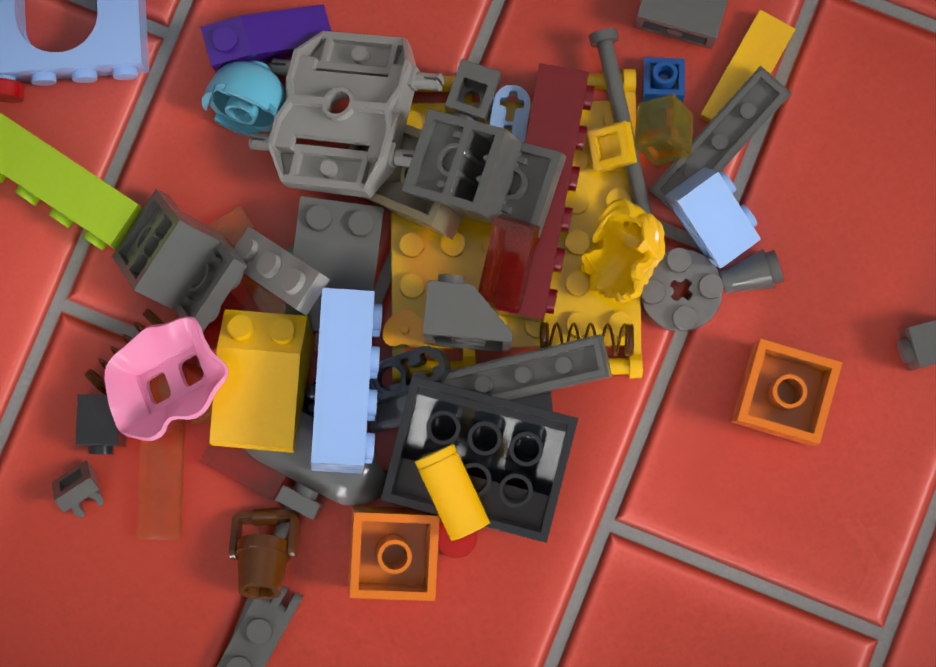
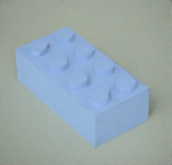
M322 288L311 471L362 474L364 464H372L375 433H366L367 421H375L377 390L369 389V380L377 379L380 347L372 346V337L380 336L382 322V304H374L375 291Z

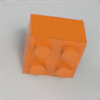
M760 338L752 344L730 422L805 445H819L843 362Z
M352 506L348 575L349 598L435 601L440 516L413 508Z

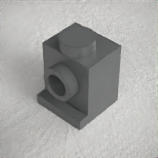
M461 59L445 104L446 113L486 124L494 97L501 83V72ZM474 94L479 97L480 102L476 106L465 104V97Z

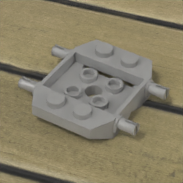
M322 31L294 49L291 60L272 59L271 62L273 64H270L272 72L275 75L286 76V101L275 115L270 135L256 132L251 133L250 137L252 139H249V147L251 150L270 151L280 181L287 188L371 198L393 173L395 168L398 166H410L414 150L400 149L414 92L418 89L440 92L443 89L441 85H444V76L442 73L420 72L416 66L412 47L406 38ZM342 98L350 99L348 107L343 112L332 113V107ZM297 138L316 141L349 143L357 146L367 145L369 150L367 152L295 144Z

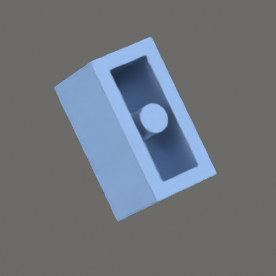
M703 167L666 194L665 198L702 255L707 257L714 266L723 268L761 240V238L754 229L758 224L754 215L745 205L740 206L733 196L736 188L727 174L723 171L718 172Z

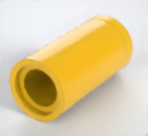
M454 444L415 461L451 541L465 537L490 524Z

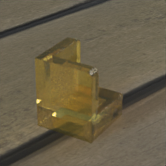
M674 94L638 104L634 146L655 166L691 156L693 114Z

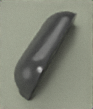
M303 411L301 413L294 453L245 449L257 461L343 505L360 506L378 499L382 496L388 470H383L374 461L378 455L375 451L372 464L365 463L362 474L311 471L314 417Z

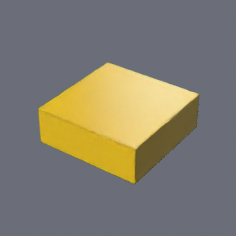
M622 121L587 130L594 171L603 172L637 163L630 122Z

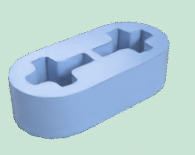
M517 85L502 87L494 97L489 125L512 130L511 134L525 143L530 113V97L528 93ZM509 96H516L517 103L524 105L523 109L518 108L515 110L513 122L505 121L507 110L505 106L500 105L501 102H508Z

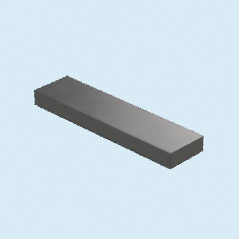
M760 66L649 191L676 214L665 198V195L703 167L721 172L790 96L791 92Z

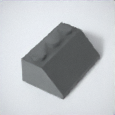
M440 274L438 275V281L428 280L423 336L427 345L510 353L513 337L512 331L472 284L464 283L465 277Z

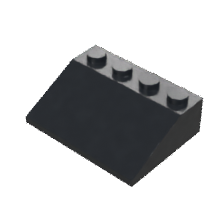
M412 376L381 500L439 515L415 461L454 444L490 521V524L485 527L547 543L578 418Z

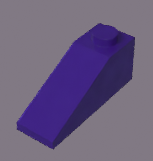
M323 4L240 15L201 26V31L211 66L216 73L226 64L233 62H250L255 60L269 64L272 63L273 58H290L293 55L294 49L322 31H331V27Z

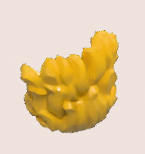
M617 199L608 204L600 215L597 230L592 236L593 243L599 242L597 249H590L587 253H582L581 271L590 276L589 285L592 291H598L599 295L604 294L605 298L615 297V301L623 303L636 299L642 294L643 287L648 284L654 267H657L665 255V232L661 222L653 214H647L639 205L633 204L626 199Z

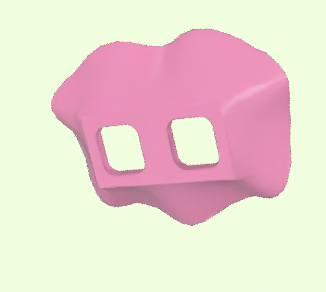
M186 316L167 323L147 326L113 355L105 369L104 380L107 399L116 427L123 435L139 440L153 441L161 438L172 420L196 419L204 414L211 405L216 392L227 379L229 372L226 364L210 349L204 338L202 328L194 317ZM196 355L204 375L202 380L189 386L182 370V364ZM164 373L171 394L169 398L156 404L150 388V381Z

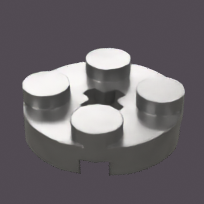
M676 248L665 252L663 259L657 267H654L653 274L649 278L648 284L644 285L640 295L643 311L654 324L667 331L685 332L700 328L716 314L721 304L724 284L717 268L707 257L693 250ZM673 281L677 283L688 282L690 285L688 291L692 294L691 298L687 300L681 297L678 301L674 300L671 297L674 289L670 284Z

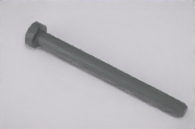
M607 28L598 30L589 35L591 47L598 48L614 123L622 121L631 123L614 43L619 41L617 29ZM631 123L637 163L624 166L633 204L639 205L647 214H652Z

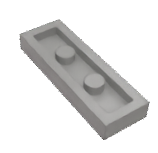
M249 226L234 247V250L247 265L244 274L306 316L322 293V288H325L330 281L329 278Z

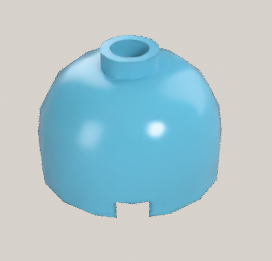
M255 60L250 62H233L226 64L214 74L201 98L202 107L207 111L208 106H210L216 112L214 120L235 133L250 137L253 132L270 131V135L275 115L286 101V89L279 78L272 72L271 68L265 63Z

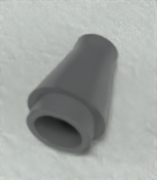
M762 249L735 265L720 271L726 294L775 289L774 284L784 282L775 250L764 252Z

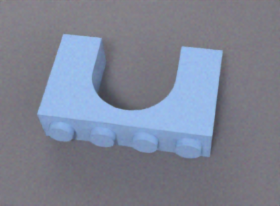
M0 0V78L19 82L31 81L33 85L50 86L55 85L57 79L72 78L73 82L92 83L97 81V76L113 75V78L117 80H133L138 78V73H149L146 0H97V20L93 31L79 46L64 52H47L31 44L26 31L25 0Z

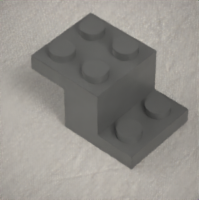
M428 109L401 191L411 196L446 205L464 217L540 238L566 156L558 151L523 143L504 128Z
M155 189L112 255V258L134 291L175 310L180 318L186 316L194 317L201 326L202 332L208 324L217 318L221 304L229 292L239 285L243 278L244 270L247 267L246 263L221 232L182 212L169 195L158 189Z

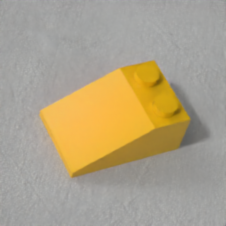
M225 309L216 356L226 364L229 374L213 398L209 441L212 446L294 453L315 342L308 316Z

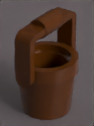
M265 508L254 509L253 512H239L233 516L229 557L231 560H238V591L241 595L261 600L274 599L281 595L287 562L290 560V557H297L300 519L294 511ZM290 523L288 541L269 534H251L241 537L242 525L254 524V526Z

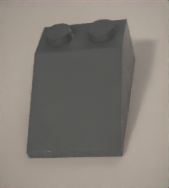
M300 196L293 255L330 279L325 288L373 291L384 207ZM322 293L307 315L312 331L319 333ZM286 303L285 314L306 316Z

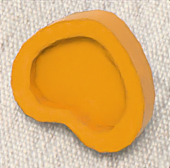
M403 309L398 311L384 325L383 339L390 347L406 345L411 349L423 347L426 343L423 336L424 322L412 310Z

